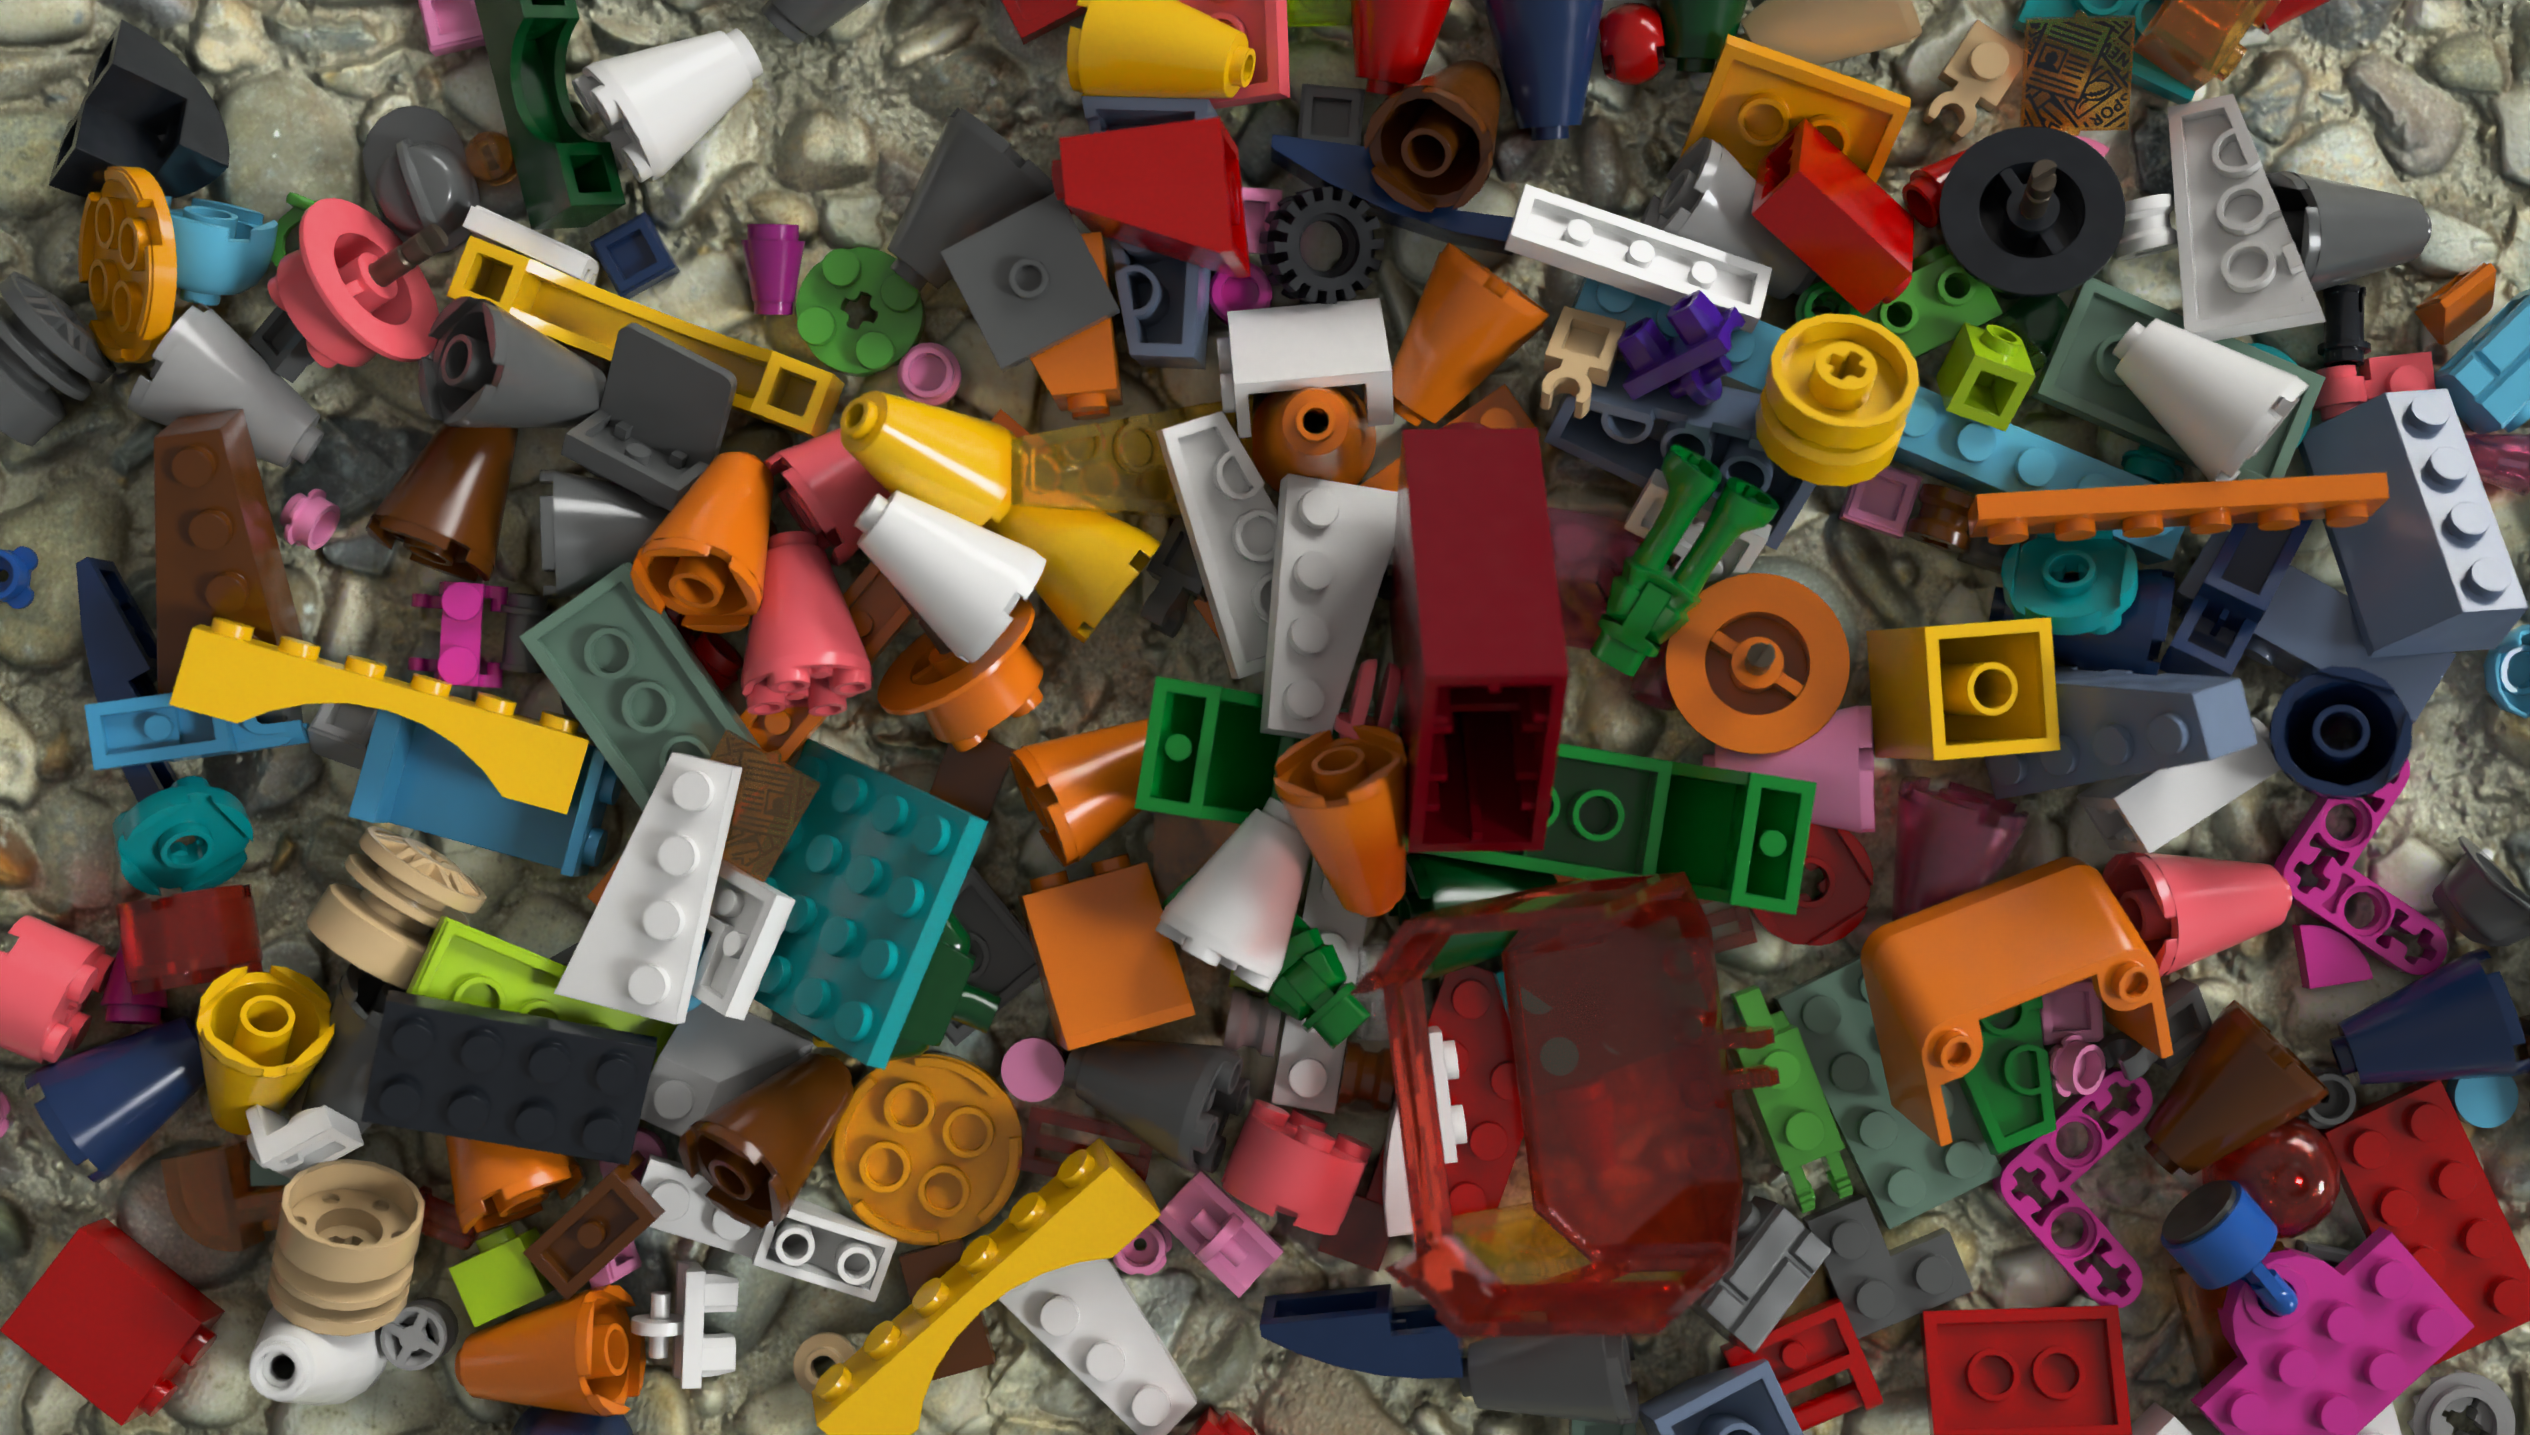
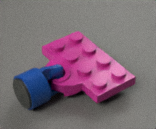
M2234 1180L2212 1181L2192 1191L2172 1209L2162 1227V1245L2201 1288L2211 1290L2224 1286L2228 1287L2224 1306L2217 1309L2222 1333L2238 1357L2191 1399V1402L2221 1435H2357L2475 1327L2395 1235L2382 1227L2373 1232L2335 1268H2332L2326 1262L2310 1253L2284 1247L2283 1251L2269 1253L2277 1238V1226L2247 1191Z

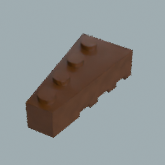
M243 409L178 417L154 437L158 695L173 693L192 628L200 624L211 627L214 617L249 625L254 628L252 639L273 645H279L281 636L303 640Z

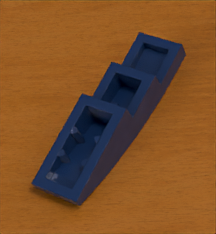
M1274 134L1272 136V162L1313 188L1333 187V190L1345 189L1353 192L1351 199H1363L1370 206L1365 214L1371 217L1377 216L1378 220L1446 243L1449 242L1455 245L1513 255V252L1504 250L1513 217L1459 211L1458 208L1453 209L1454 206L1434 208L1432 212L1416 211L1396 202L1376 183L1371 173L1374 165L1369 149L1365 150V146Z
M91 557L82 559L76 563L81 631L97 702L158 695L153 684L157 681V638L114 562ZM168 761L122 768L138 802L156 792L171 788L178 780Z

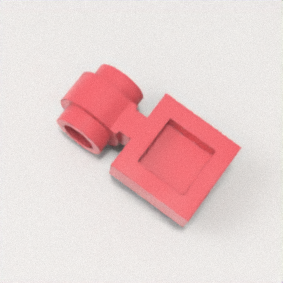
M2429 351L2364 359V365L2359 366L2360 376H2357L2356 365H2340L2316 370L2317 374L2326 378L2313 410H2320L2321 421L2325 422L2385 392L2436 389L2432 353Z

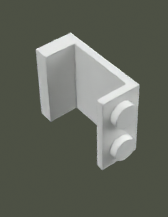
M1380 298L1339 301L1337 304L1317 303L1227 311L1229 337L1217 338L1223 413L1236 412L1239 438L1252 437L1248 394L1300 390L1309 387L1323 388L1362 384L1368 427L1394 424L1392 368Z

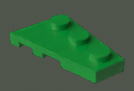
M2042 996L1979 1020L1983 1039L1981 1056L1970 1072L1958 1078L1991 1155L2001 1154L2057 1130L2048 1051L2044 1050L2039 1010L2043 1008Z

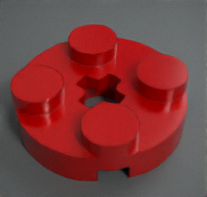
M1810 824L1804 868L1808 871L1819 868L1822 871L1824 878L1817 883L1820 894L1816 898L1811 899L1806 893H1800L1796 915L1749 907L1748 909L1756 922L1771 935L1792 944L1823 946L1844 938L1861 923L1868 909L1866 905L1870 898V886H1873L1874 872L1865 848L1849 831Z

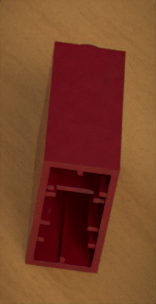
M1457 422L1443 426L1440 429H1402L1389 613L1393 664L1401 670L1397 714L1398 727L1400 729L1399 736L1407 755L1406 828L1408 853L1544 850L1570 674L1538 428H1489L1475 422Z

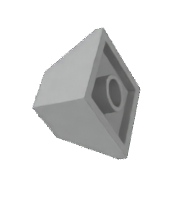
M702 1003L697 1008L687 1012L685 1023L677 1025L660 1053L650 1075L640 1119L681 1137L693 1123L803 1056L811 1053L814 1048L813 1041L751 1012H747L743 1021L724 1016L705 1003Z

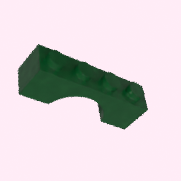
M474 0L531 229L587 227L625 205L626 202L611 142L595 139L583 129L573 112L567 92L565 75L566 53L571 34L580 18L576 1Z

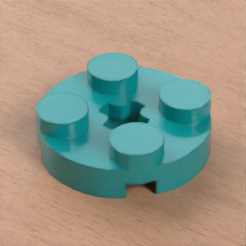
M2113 530L2096 531L2094 537L2080 541H2059L2055 539V533L2037 534L2036 539L2027 542L2021 548L2020 543L2014 544L2006 553L2002 563L2001 576L2004 599L2014 613V620L2051 617L2052 634L2077 635L2088 632L2103 635L2114 631L2120 626L2122 614L2132 605L2138 590V568L2135 552L2128 543L2125 548L2123 544L2114 540ZM2066 572H2078L2079 581L2073 583L2058 582V580H2063Z
M198 776L183 777L177 780L171 788L161 790L146 797L130 810L118 815L112 824V831L115 837V853L123 876L133 887L141 892L162 896L159 888L173 889L181 887L183 896L206 892L223 884L242 868L247 860L244 849L249 843V839L253 842V829L247 812L239 799L226 790L210 787L206 779ZM185 836L195 837V841L186 846L179 841L173 843Z

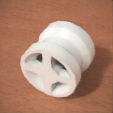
M2171 194L2152 195L2125 202L2124 229L2115 250L2117 260L2150 256L2178 247L2177 230L2171 227L2169 214L2174 208Z

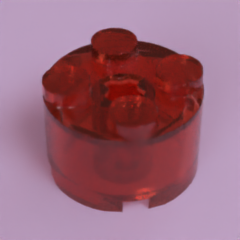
M251 884L177 893L152 902L148 898L115 905L127 983H130L132 996L189 985L211 983L232 969L248 966L247 973L263 972V953Z

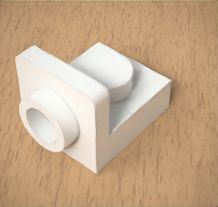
M259 1104L246 1110V1116L252 1132L247 1136V1144L253 1158L261 1167L269 1168L290 1179H293L298 1172L321 1162L335 1161L364 1145L358 1123L326 1105L303 1110L294 1115L290 1120Z

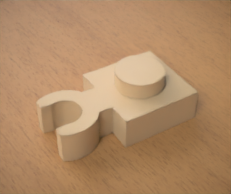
M1977 19L1937 77L1952 88L1951 91L1940 94L1927 106L1923 115V122L1929 125L1940 114L1942 109L1954 111L1958 116L1959 124L1950 139L1955 143L1959 142L1973 129L1976 123L1977 112L1975 105L1977 104L1991 112L2004 96L2027 61L2028 54L2030 53Z
M1567 306L1563 307L1544 357L1543 371L1549 373L1542 382L1541 409L1549 410L1555 396L1568 393L1576 398L1574 417L1582 419L1588 413L1591 403L1592 384L1603 387L1607 386L1620 351L1616 343L1626 329L1625 321Z

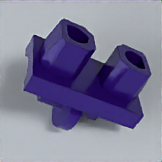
M1699 289L1680 299L1671 307L1666 315L1678 336L1667 341L1651 317H1645L1624 330L1616 344L1631 369L1622 386L1632 400L1668 383L1669 392L1675 399L1688 394L1697 404L1707 406L1721 397V377L1732 372L1731 362L1724 354L1728 353L1732 347L1731 333L1742 328L1746 321L1735 306L1720 313L1715 305Z

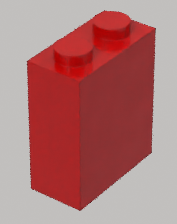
M1804 118L1759 160L1751 215L1864 316L1880 301L1884 304L1894 301L1911 282L1914 217Z
M103 1218L80 1227L1 1327L0 1332L120 1426H123L143 1413H146L149 1417L154 1416L169 1401L178 1388V1385L171 1381L184 1363H187L189 1366L194 1365L212 1346L217 1338V1334L211 1328L225 1311L111 1221Z

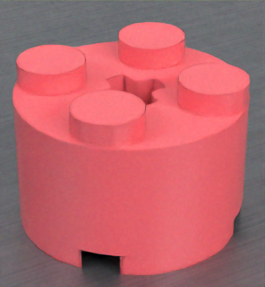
M25 915L8 931V933L19 937L16 944L7 953L0 951V1047L45 1065L49 1062L55 1063L65 1048L75 1051L82 1043L92 1022V1016L83 1013V1010L92 990L101 993L106 988L115 957L106 954L105 947L33 916Z
M1255 1099L1225 1167V1173L1221 1180L1223 1182L1222 1187L1238 1200L1273 1217L1277 1211L1296 1218L1294 1226L1319 1234L1336 1235L1349 1210L1373 1148L1367 1143L1346 1134L1338 1133L1337 1137L1334 1138L1324 1133L1328 1122L1314 1114L1298 1108H1293L1291 1114L1273 1104Z

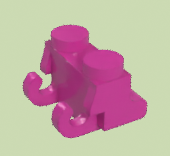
M444 581L439 582V595L442 596L412 594L411 607L442 609L439 659L408 657V670L434 672V678L448 682L452 686L503 688V670L499 668L500 663L487 662V674H479L484 599H491V612H501V604H507L509 587Z

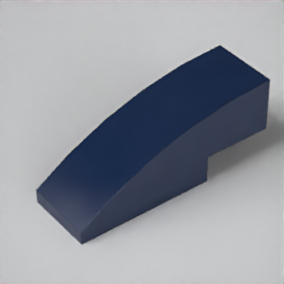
M2300 520L2298 526L2279 531L2258 529L2257 522L2235 523L2166 650L2159 669L2172 674L2231 677L2313 520Z
M1391 1284L1265 1296L1259 1324L1261 1337L1297 1354L1336 1367L1374 1375L1415 1379L1463 1378L1464 1342L1458 1302L1394 1307Z

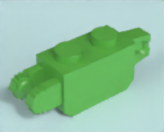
M1751 985L1729 994L1741 1026L1728 1031L1732 1043L1727 1044L1728 1052L1766 1150L1772 1162L1783 1170L1800 1211L1803 1214L1816 1209L1814 1191L1810 1182L1806 1179L1801 1165L1821 1158L1826 1170L1827 1181L1839 1199L1852 1195L1854 1190L1839 1152L1845 1149L1798 1027L1789 1023L1785 1012L1782 1010L1770 1015L1758 986Z

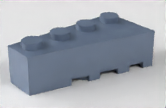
M1081 96L1090 134L1219 117L1209 99ZM1108 237L1116 269L1115 279L1130 356L1142 367L1206 370L1211 270Z
M1618 360L1614 364L1606 387L1592 384L1590 409L1582 419L1574 417L1576 398L1568 393L1563 394L1544 442L1642 488L1647 484L1655 468L1662 471L1661 467L1664 457L1673 444L1686 447L1708 459L1722 473V480L1713 493V497L1718 498L1727 480L1731 477H1736L1755 485L1778 503L1779 510L1768 523L1772 528L1768 541L1765 544L1775 550L1778 549L1816 484L1789 475L1768 458L1756 436L1755 413L1761 394L1722 385L1721 397L1707 406H1702L1694 402L1688 394L1675 399L1670 394L1667 383L1632 400L1622 386L1631 369L1626 362Z
M2228 531L2215 533L2210 536L2173 597L2172 604L2181 609L2178 615L2182 620L2229 534ZM2291 565L2287 569L2265 614L2258 623L2243 652L2244 655L2256 662L2267 666H2274L2295 679L2296 682L2310 674L2316 673L2317 670L2330 666L2361 668L2385 679L2395 689V693L2403 702L2406 710L2408 709L2413 723L2418 719L2456 656L2453 652L2369 658L2348 596Z
M2054 665L2060 750L1984 756L1995 800L2211 761L2258 743L2240 678L2172 673L2145 675L2133 674L2132 670L2109 669L2106 671L2077 670L2075 666Z

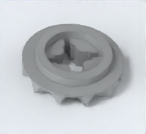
M2455 1369L2454 1373L2443 1377H2430L2431 1384L2420 1395L2413 1396L2416 1406L2413 1419L2407 1423L2414 1432V1435H2452L2454 1427L2446 1421V1417L2442 1416L2444 1410L2462 1413L2467 1405L2469 1407L2466 1411V1416L2474 1421L2473 1425L2482 1429L2479 1435L2515 1434V1414L2508 1396L2496 1383L2482 1375ZM2458 1430L2455 1432L2454 1435L2478 1434L2471 1430L2469 1432H2466L2464 1430Z

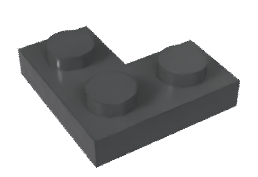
M1861 1193L1802 1217L1806 1228L1831 1249L1822 1266L1835 1297L1842 1301L1857 1339L1974 1291L1952 1236L1945 1228L1888 1250L1867 1198Z

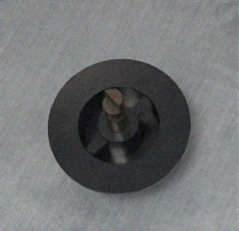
M2028 126L2006 129L1975 143L1963 153L1951 168L1942 188L1939 202L1941 232L1951 255L1969 275L1992 288L1998 296L2004 299L2056 295L2082 285L2095 276L2110 260L2120 242L2125 224L2126 208L2122 187L2117 175L2106 159L2096 149L2078 137L2046 127Z

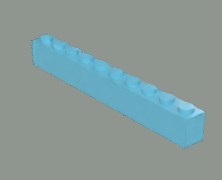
M1584 277L1572 308L1625 321L1626 328L1645 317H1651L1667 341L1678 336L1666 318L1672 306ZM1759 320L1752 333L1740 329L1731 333L1732 347L1724 355L1731 362L1732 372L1721 377L1722 385L1761 394L1766 384L1765 376L1771 354L1785 330ZM1918 386L1912 407L1906 418L1904 431L1892 459L1973 494L2156 485L2151 481L2013 424H2009L2005 432L1945 410L1940 394ZM2185 526L2164 527V531L2161 534L2143 538L2125 537L2122 534V529L2113 530V539L2123 544L2125 548L2128 543L2134 550L2138 562L2151 565L2172 560Z

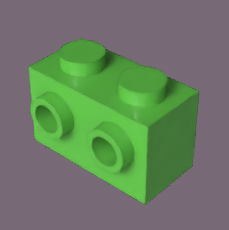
M1942 244L1913 259L1912 269L1914 272H1912L1911 282L1900 296L1888 304L1880 301L1864 316L1860 313V317L1883 325L1903 340L1914 359H1917L1955 340L1964 322L1981 327L2002 315L2003 312L1991 288L1969 275L1957 263L1954 257L1948 253L1945 245Z

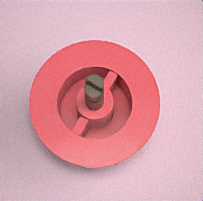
M326 198L311 205L304 212L300 221V249L287 254L281 259L277 268V274L268 281L267 289L274 303L287 312L293 324L306 339V346L312 358L322 367L332 368L337 364L348 367H361L372 360L377 354L399 362H416L421 360V357L429 355L435 349L439 340L428 336L433 323L439 316L436 299L419 265L448 246V237L443 229L436 224H431L403 243L385 223L366 209L352 202L337 198Z

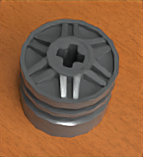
M14 271L0 283V292L2 294V297H0V431L21 444L33 446L67 415L63 403L53 390V387L71 398L83 401L93 391L89 380L102 384L116 371L114 362L101 352L96 336L88 324L69 305L56 295L46 291L27 276Z

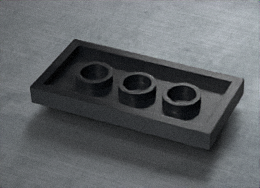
M389 990L361 1121L629 1165L657 1049V1037Z

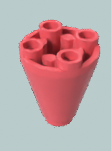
M788 531L775 534L768 539L763 599L756 616L754 614L751 617L741 675V690L746 698L747 711L754 715H770L779 713L786 708L808 707V713L813 716H831L843 713L847 710V698L871 689V683L874 680L872 665L827 554L823 548L818 546L817 536L806 531Z

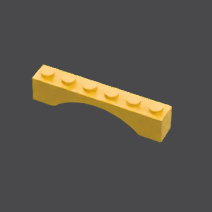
M473 236L468 238L446 295L452 300L462 296L486 299L552 340L610 363L619 330L629 323H637L731 371L737 379V388L731 409L810 439L827 432L845 385L831 372L773 350L746 343L664 314L586 283L531 258Z
M214 617L211 627L200 624L191 630L169 703L171 706L237 724L269 711L308 703H349L387 710L427 726L458 746L485 772L502 797L566 815L568 813L590 741L587 733L578 731L580 722L575 718L542 710L540 720L514 713L516 702L483 692H478L475 702L449 695L452 684L425 675L413 674L411 683L384 676L387 666L382 663L347 655L345 665L319 658L320 646L291 637L281 636L279 645H273L252 639L253 627L224 618Z
M1100 1138L1094 1141L1087 1149H1080L1072 1153L1061 1164L1057 1175L1037 1193L1031 1192L1023 1196L1014 1205L1009 1217L989 1235H982L973 1240L964 1250L960 1261L941 1278H933L922 1285L907 1308L892 1321L887 1320L877 1325L869 1333L863 1346L843 1364L837 1363L831 1366L822 1374L815 1389L811 1391L816 1425L827 1435H912L918 1430L923 1400L937 1366L955 1338L973 1319L1011 1289L1043 1273L1079 1262L1113 1258L1161 1215L1149 1186Z

